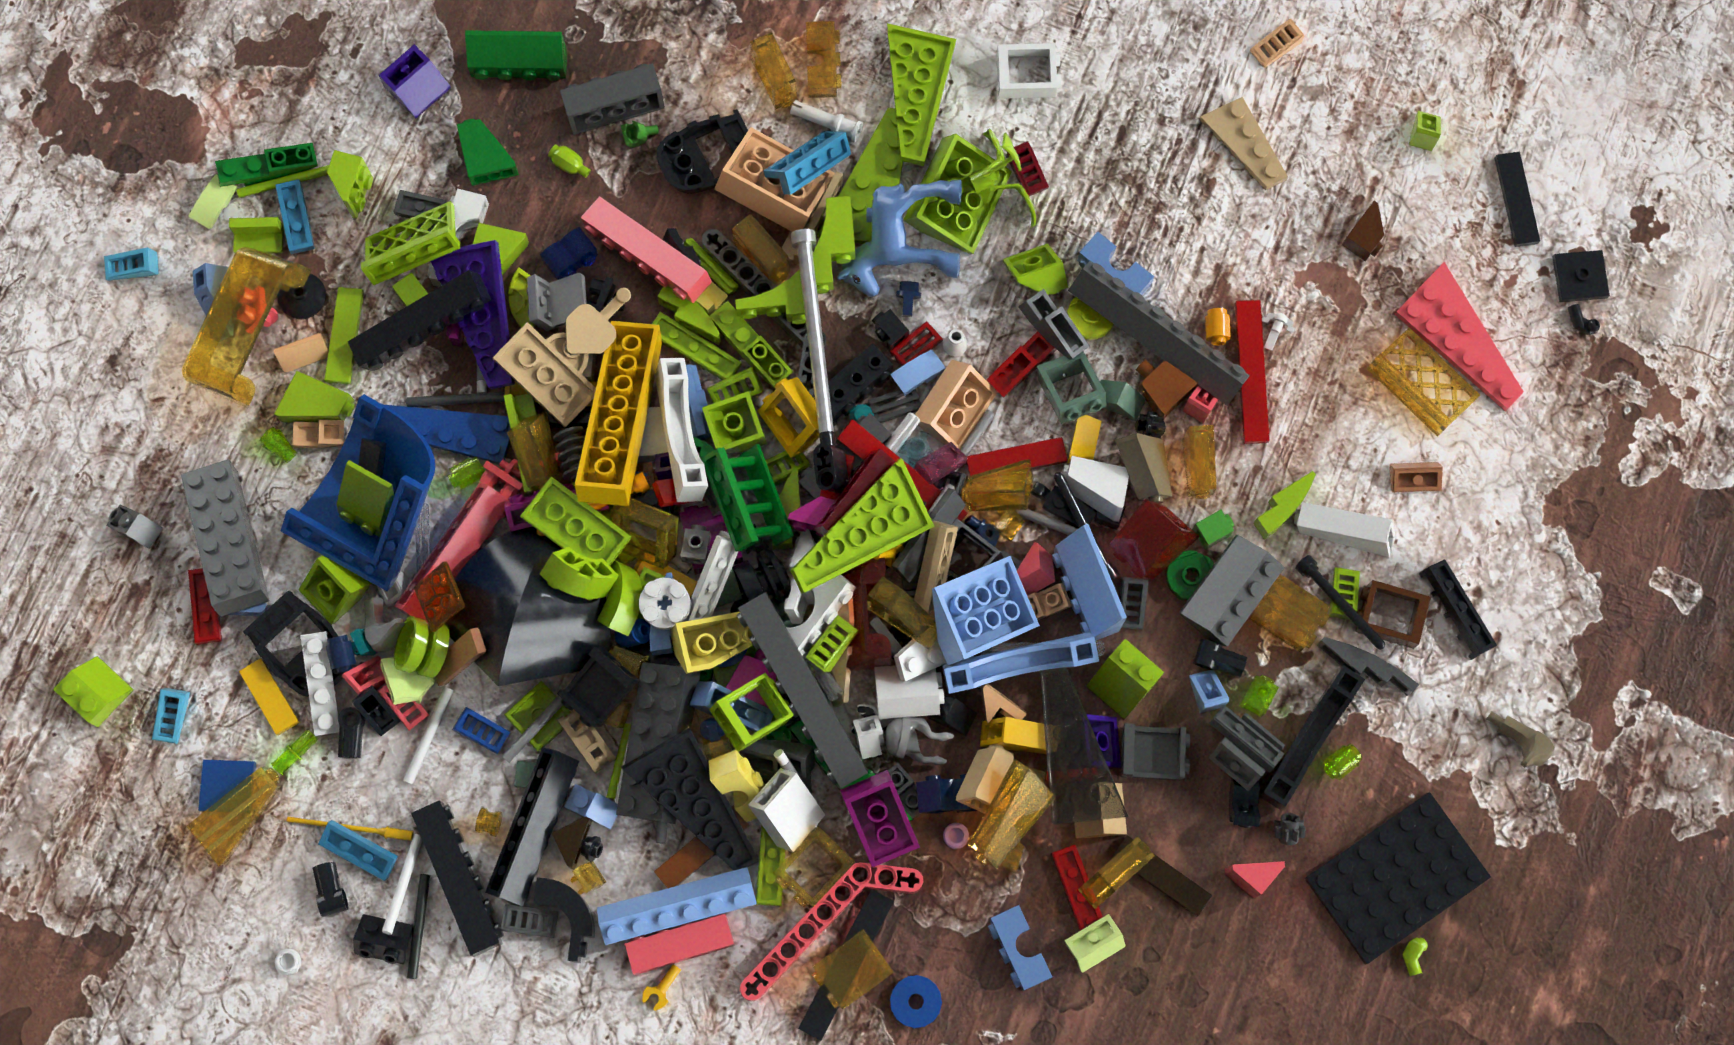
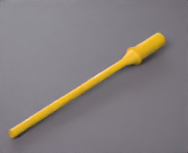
M287 817V822L323 827H326L328 823ZM341 824L353 831L379 834L385 839L393 838L412 841L414 835L412 830L389 828V826L377 829Z

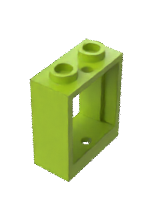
M766 672L716 701L709 709L738 752L786 724L794 716L788 706V701L782 698L774 680L769 678ZM756 689L776 720L750 735L730 704Z

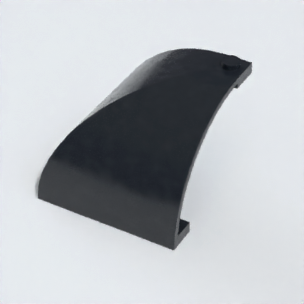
M533 526L504 533L480 549L464 565L453 580L439 612L437 623L448 626L449 637L454 642L470 629L478 628L480 630L486 652L474 662L497 686L578 672L591 658L589 653L595 646L604 647L611 653V629L597 621L606 603V597L587 600L550 587L547 581L540 575V572L551 554L562 548L545 535L539 536L537 529Z

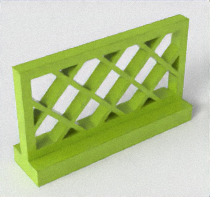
M449 201L365 238V261L361 262V270L373 286L460 249V241L456 237L455 208L453 203ZM446 213L441 219H438L440 215ZM423 223V225L418 229L417 226ZM433 224H436L434 228L429 232L428 229ZM402 232L398 238H395L398 233ZM411 233H413L414 235L411 237V239L409 241H406V239L411 235ZM381 241L377 247H373V244ZM389 243H393L387 250H384Z

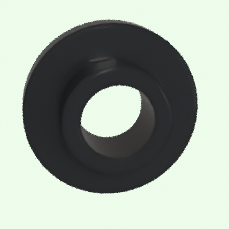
M588 836L581 847V855L590 862L594 861L595 858H599L603 851V844L598 836Z

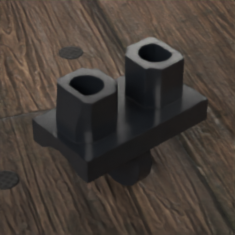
M606 277L605 281L592 279L589 292L599 297L597 303L586 300V304L593 306L599 313L612 300V297L616 296V285L613 284V278ZM623 304L617 311H623L625 305Z

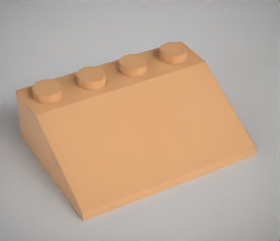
M750 127L723 168L715 190L793 232L806 227L835 173L827 170L793 194H784L780 179L765 177L763 170L794 150Z

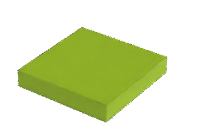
M541 680L509 709L504 716L523 734L557 696ZM564 705L529 741L538 753L542 747L549 744L564 730L557 721L561 716L566 717L571 713Z

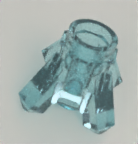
M920 431L918 436L905 441L898 450L899 453L906 455L908 464L915 470H917L918 465L925 462L939 466L942 458L930 449L927 442L929 433Z

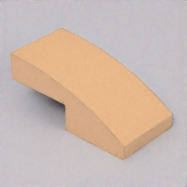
M344 420L293 422V448H324L343 446Z

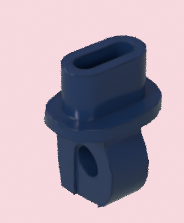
M900 282L899 291H896V296L903 298L902 317H912L913 299L921 298L918 282Z
M973 515L968 516L963 523L995 547L1000 535L997 527L992 524H986V520L983 518L978 520ZM986 531L990 532L989 537L986 535Z
M714 717L706 719L700 724L701 735L711 742L721 740V737L725 734Z

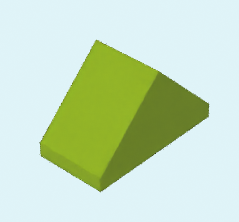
M1417 111L1408 145L1432 151L1441 135V117Z

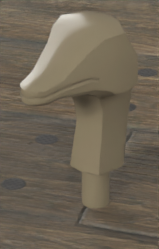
M1493 711L1486 718L1499 727L1497 732L1514 739L1522 747L1523 760L1521 766L1524 768L1533 765L1541 766L1552 756L1555 746L1540 731H1536L1510 716L1503 719Z

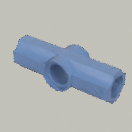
M689 364L686 365L692 434L695 438L706 440L712 437L702 407L708 404L704 389L702 390L697 367L696 365Z

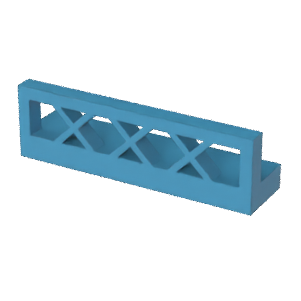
M823 131L763 170L765 177L779 178L783 193L793 194L851 155L846 132Z

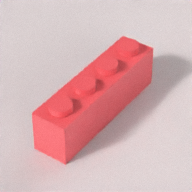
M726 914L715 915L698 922L693 921L682 924L680 927L672 930L667 928L656 931L655 935L645 937V935L634 937L630 939V942L625 943L634 975L735 945Z

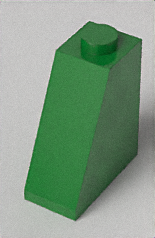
M467 119L457 124L466 169L472 186L519 175L515 161L481 119Z

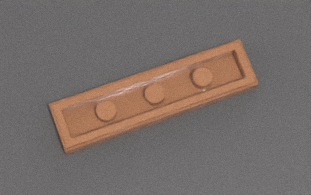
M478 628L468 630L448 648L443 666L437 676H435L438 686L447 685L486 652Z

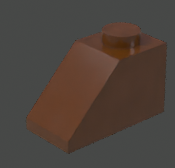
M1376 201L1372 202L1342 244V246L1365 262L1370 255L1375 257L1383 247L1380 242L1384 237V230L1379 205Z

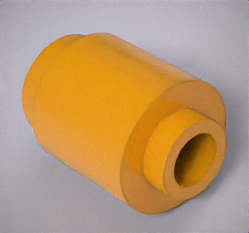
M1224 308L1209 309L1207 316H1205L1206 341L1211 342V345H1225L1226 341L1231 339L1230 315L1227 314V310Z

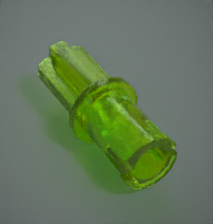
M306 730L291 746L287 745V749L271 765L283 776L298 759H303L301 756L317 742V737L310 730Z

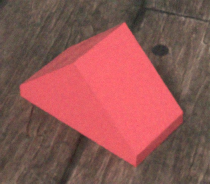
M1198 385L1189 397L1183 412L1204 424L1218 399Z
M1034 542L1017 569L1027 596L1055 582L1052 555L1036 542Z
M379 656L354 667L342 675L358 695L371 685L378 690L386 683L380 666L381 658Z

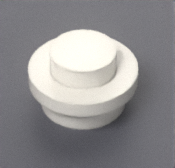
M293 949L281 950L275 958L277 971L284 975L296 973L301 966V956Z

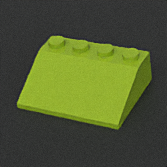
M957 134L943 137L920 184H929L940 180H962L960 205L952 204L940 196L925 197L909 207L903 221L930 237L969 254H974L1004 189L991 192L988 188L976 193L969 175L986 168L995 159ZM1004 166L996 170L994 173L998 181L994 185H1005L1012 171Z

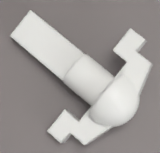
M1268 313L1267 317H1262V322L1268 324L1270 320L1274 321L1264 346L1265 349L1273 351L1283 325L1288 326L1286 331L1294 333L1295 328L1292 327L1294 322L1283 313Z

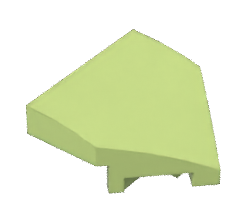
M394 657L381 659L380 666L393 705L413 701L420 704L422 697L430 687L432 688L436 679L418 675L416 670L412 673L397 670L394 665Z

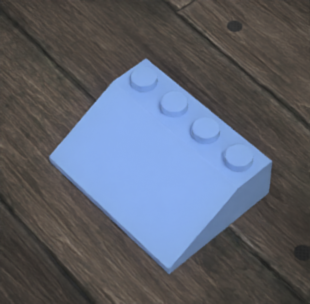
M1085 524L1055 545L1052 559L1056 568L1060 567L1064 575L1061 577V581L1065 590H1070L1073 597L1070 602L1074 613H1079L1082 623H1080L1082 633L1091 632L1096 641L1119 632L1127 616L1089 524Z
M1011 556L932 588L937 639L947 665L967 659L1040 626Z

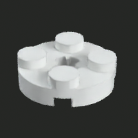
M659 578L645 585L644 590L640 594L639 609L644 619L651 626L661 630H669L676 623H680L687 618L691 609V600L682 583L671 578ZM664 597H668V601L672 600V605L667 606V610H661L662 607H658V602L662 601Z

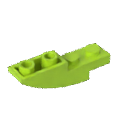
M728 300L709 316L715 326L725 336L727 342L773 388H775L774 386L779 381L793 373L761 335L759 336L742 316L737 317L736 309Z

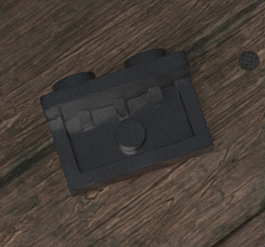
M363 914L353 938L354 953L363 958L380 959L390 964H404L406 960L405 952L413 933V925L396 921L392 935H388L382 932L386 919Z

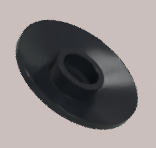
M299 272L288 276L281 283L277 292V301L281 310L289 317L307 319L316 315L323 308L326 301V289L322 281L315 275ZM298 290H304L301 296H296Z

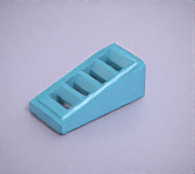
M148 247L104 256L105 278L108 281L159 274L157 252ZM135 259H137L138 268H136ZM126 260H127L128 270H126V267H125V261H126ZM117 261L119 272H116L115 270V262Z
M171 688L160 689L152 740L179 743L190 692ZM169 697L177 698L179 703L169 702L168 699ZM166 707L177 709V714L166 712ZM164 718L175 719V724L163 722ZM161 728L172 729L174 732L173 734L163 733Z

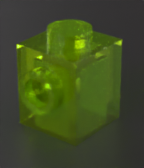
M1256 675L1252 679L1239 706L1262 717L1266 714L1279 687L1274 685L1275 681L1265 675L1260 677Z

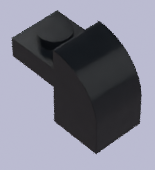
M1231 777L1229 821L1233 822V825H1238L1242 828L1260 826L1261 817L1258 809L1259 781L1247 791Z

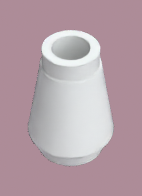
M958 329L952 330L943 341L944 351L948 355L960 356L967 349V341L962 331Z

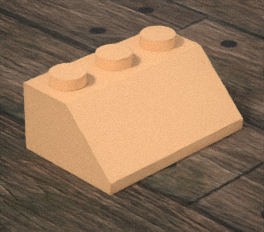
M951 360L915 415L920 419L918 426L933 438L959 452L998 392L970 364Z

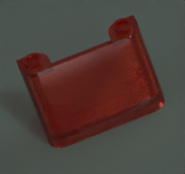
M885 557L879 559L872 558L841 574L856 586L852 598L854 627L859 631L849 644V646H852V655H849L846 667L851 671L874 670V667L891 666V645L889 639L883 634H869L867 596H873L875 587L879 583H885Z

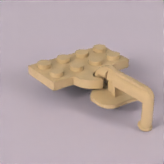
M620 288L616 296L600 313L589 304L579 305L566 319V333L553 334L547 339H544L527 322L492 359L565 428L594 398L596 387L582 375L588 364V354H601L614 342L616 330L608 320L625 302L630 300L631 292L627 288Z

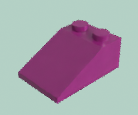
M888 770L840 790L872 868L920 848Z

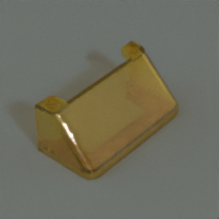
M242 247L237 250L182 368L185 380L248 408L255 394V385L252 380L241 375L279 290L288 292L290 288L304 286L311 269L250 247Z

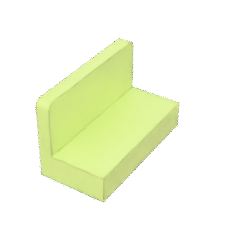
M1109 914L1064 940L1066 946L1076 959L1081 972H1085L1126 946L1121 931Z

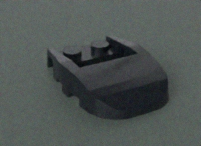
M738 109L733 110V115L721 118L717 114L709 116V119L700 122L692 121L687 124L686 128L679 132L674 131L660 142L657 148L658 165L665 179L673 188L687 194L699 193L715 188L719 177L714 178L696 139L719 129L731 154H733L748 132Z
M288 590L250 624L243 633L245 636L248 635L256 647L255 650L276 677L282 679L298 694L309 697L303 651L298 653L284 666L265 646L303 612L322 632L327 631L328 639L338 637V635L326 619ZM332 669L335 686L343 679L342 675L345 672L337 673L336 669Z

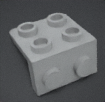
M576 273L551 283L536 274L527 277L529 320L546 331L566 325L567 317L579 305L586 304L585 276L581 273Z

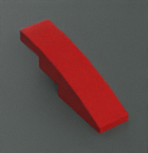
M1037 331L1023 346H1020L986 381L1004 398L1033 373L1038 365L1043 364L1057 349Z

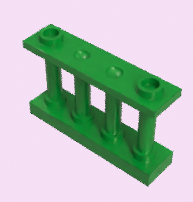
M760 444L754 445L742 453L741 457L728 458L724 447L716 448L701 458L735 552L743 551L759 541V537L771 536L774 546H778L794 536ZM745 467L749 480L737 481L732 468ZM753 490L758 503L745 505L741 491ZM762 513L767 526L754 528L749 514Z

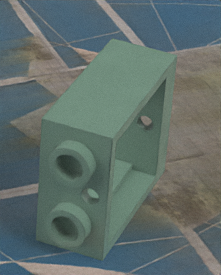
M1084 351L1071 360L1066 356H1061L1037 366L1038 381L1061 424L1074 421L1083 415L1098 412L1102 408L1107 407L1106 392ZM1084 372L1093 392L1063 403L1053 383Z

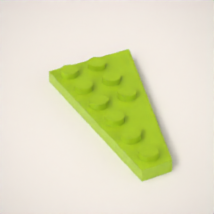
M887 23L900 161L924 166L956 39Z
M887 108L838 196L851 197L855 243L865 244L872 240V222H867L866 213L867 208H872L875 190L881 186L893 187L900 184L903 162L900 161L895 108ZM824 222L817 233V237H820L822 234Z
M899 458L790 570L801 594L935 527L903 459Z

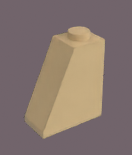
M995 744L989 745V748L978 750L957 793L956 801L989 816L1008 813L1010 810L1014 754L1005 750L1002 745Z

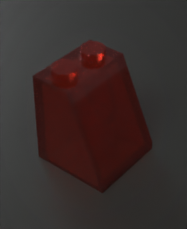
M1145 499L1109 546L1115 551L1113 555L1123 563L1128 562L1132 566L1130 570L1141 579L1143 577L1154 579L1199 538V535L1165 505Z

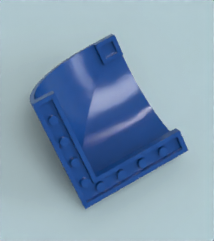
M363 394L358 399L353 415L354 420L348 436L329 472L300 511L294 508L286 511L280 531L388 592L399 576L435 473V458L426 439L410 422L387 406ZM362 438L387 443L382 479L392 484L394 499L381 537L375 534L373 536L366 534L361 530V526L354 522L352 524L345 522L340 518L337 509V500L346 463L350 460L358 465Z

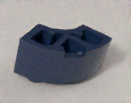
M966 774L960 775V779H941V775H931L925 777L926 781L916 782L919 813L942 814L950 811H957V813L978 811L956 801L957 793Z

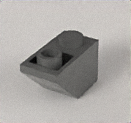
M119 505L118 508L111 512L109 522L106 525L148 549L151 548L163 527L144 515L123 505Z

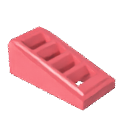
M387 684L378 690L409 731L429 716L421 703L418 704L416 701H413L414 705L402 713L399 709L407 703L393 705L391 697L387 694L389 692ZM418 708L420 713L408 721L406 717Z

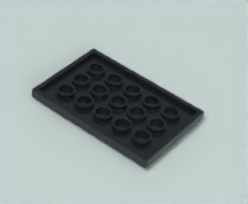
M1428 792L1304 879L1366 965L1490 879L1491 876L1438 802Z

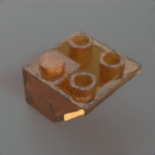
M442 562L414 587L431 632H436L465 607L447 562Z

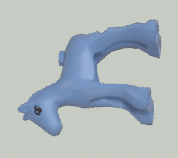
M940 180L929 184H915L906 192L902 183L893 187L881 186L877 188L873 193L872 208H867L866 213L867 222H872V240L855 249L856 260L842 264V271L837 279H843L844 282L853 285L867 296L874 297L878 295L880 288L872 270L873 267L878 265L898 266L909 263H927L936 266L948 277L958 278L960 273V253H949L936 249H918L908 246L906 244V230L902 215L912 204L925 197L940 196L949 203L960 205L962 180Z

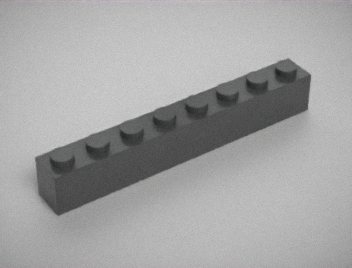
M1089 261L1068 290L1164 361L1169 362L1195 380L1200 387L1227 406L1250 376L1240 365L1230 362L1222 352L1212 349L1205 344L1201 337L1187 331L1183 324L1173 321L1165 315L1161 308L1148 303L1140 293L1130 290L1122 280L1112 277L1097 263Z
M765 592L738 608L740 613L737 614L740 623L744 628L748 626L753 635L749 638L756 650L761 649L766 657L762 659L769 673L775 672L779 679L775 682L782 695L787 693L791 700L788 706L794 717L800 716L804 725L801 726V729L807 740L812 738L817 748L813 750L821 763L825 761L830 770L826 773L832 784L838 783L840 788H843L867 774V768L767 593Z

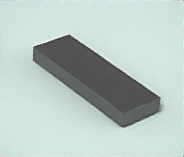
M1225 705L1209 723L1269 773L1284 755L1283 752Z

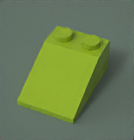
M348 460L337 500L339 516L349 524L354 522L361 526V530L370 536L375 534L381 537L394 499L393 486L391 483Z

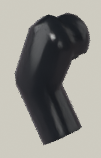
M1579 304L1568 307L1571 322L1575 329L1587 335L1595 334L1600 329L1598 320H1588L1583 317Z

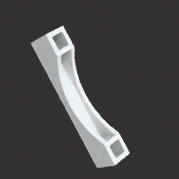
M660 358L655 372V381L677 502L702 501L708 483L705 466L698 455L691 429L688 375L685 359Z

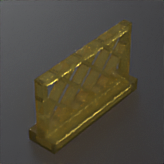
M1410 327L1387 349L1380 353L1367 368L1437 437L1480 396L1470 384ZM1406 337L1415 344V350L1404 349L1403 340ZM1388 354H1399L1400 365L1392 364L1386 356ZM1404 355H1415L1416 366L1405 365ZM1421 356H1428L1433 361V367L1422 366ZM1405 371H1417V382L1410 381L1406 377ZM1422 372H1433L1434 383L1423 382ZM1439 373H1446L1450 377L1451 384L1439 383ZM1423 388H1435V399L1427 398L1423 393ZM1440 389H1451L1452 400L1441 399ZM1457 390H1464L1471 398L1468 401L1457 400ZM1441 405H1452L1453 415L1450 418L1441 411Z

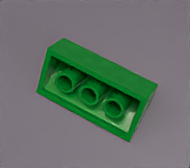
M465 30L467 67L471 77L480 80L488 79V77H498L502 80H510L512 78H523L525 80L546 78L551 81L566 78L567 49L562 32Z

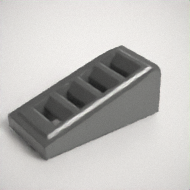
M1131 577L1121 578L1120 602L1127 616L1138 617V621L1125 620L1121 628L1143 630L1149 580ZM1128 585L1140 586V591L1128 590ZM1127 595L1140 596L1139 601L1127 600ZM1126 605L1138 606L1139 611L1125 610Z
M505 904L501 930L554 938L558 912ZM513 911L517 912L515 927L510 926ZM523 913H528L526 928H521ZM534 914L538 915L536 930L532 929ZM544 916H549L547 931H542Z

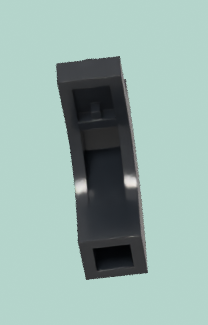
M537 877L533 904L558 908L566 914L571 924V938L567 961L581 963V957H586L588 943L584 942V937L595 938L594 919L588 904L580 894L568 885L553 879Z

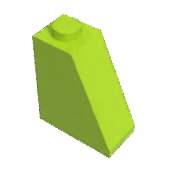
M478 223L473 244L496 240L499 243L503 276L528 246L527 235L518 231Z
M296 371L274 415L283 423L319 422V420L345 421L346 417L352 414L355 404L354 399L349 393Z

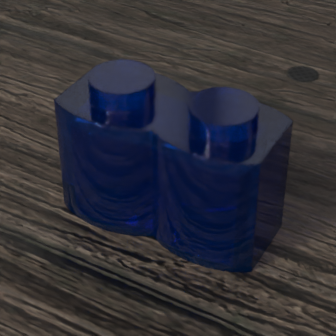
M578 227L566 234L560 241L547 247L540 256L546 267L559 280L576 274V271L583 266L588 267L596 261L598 252L590 239Z

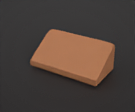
M1439 462L1391 463L1392 492L1442 491L1443 467Z

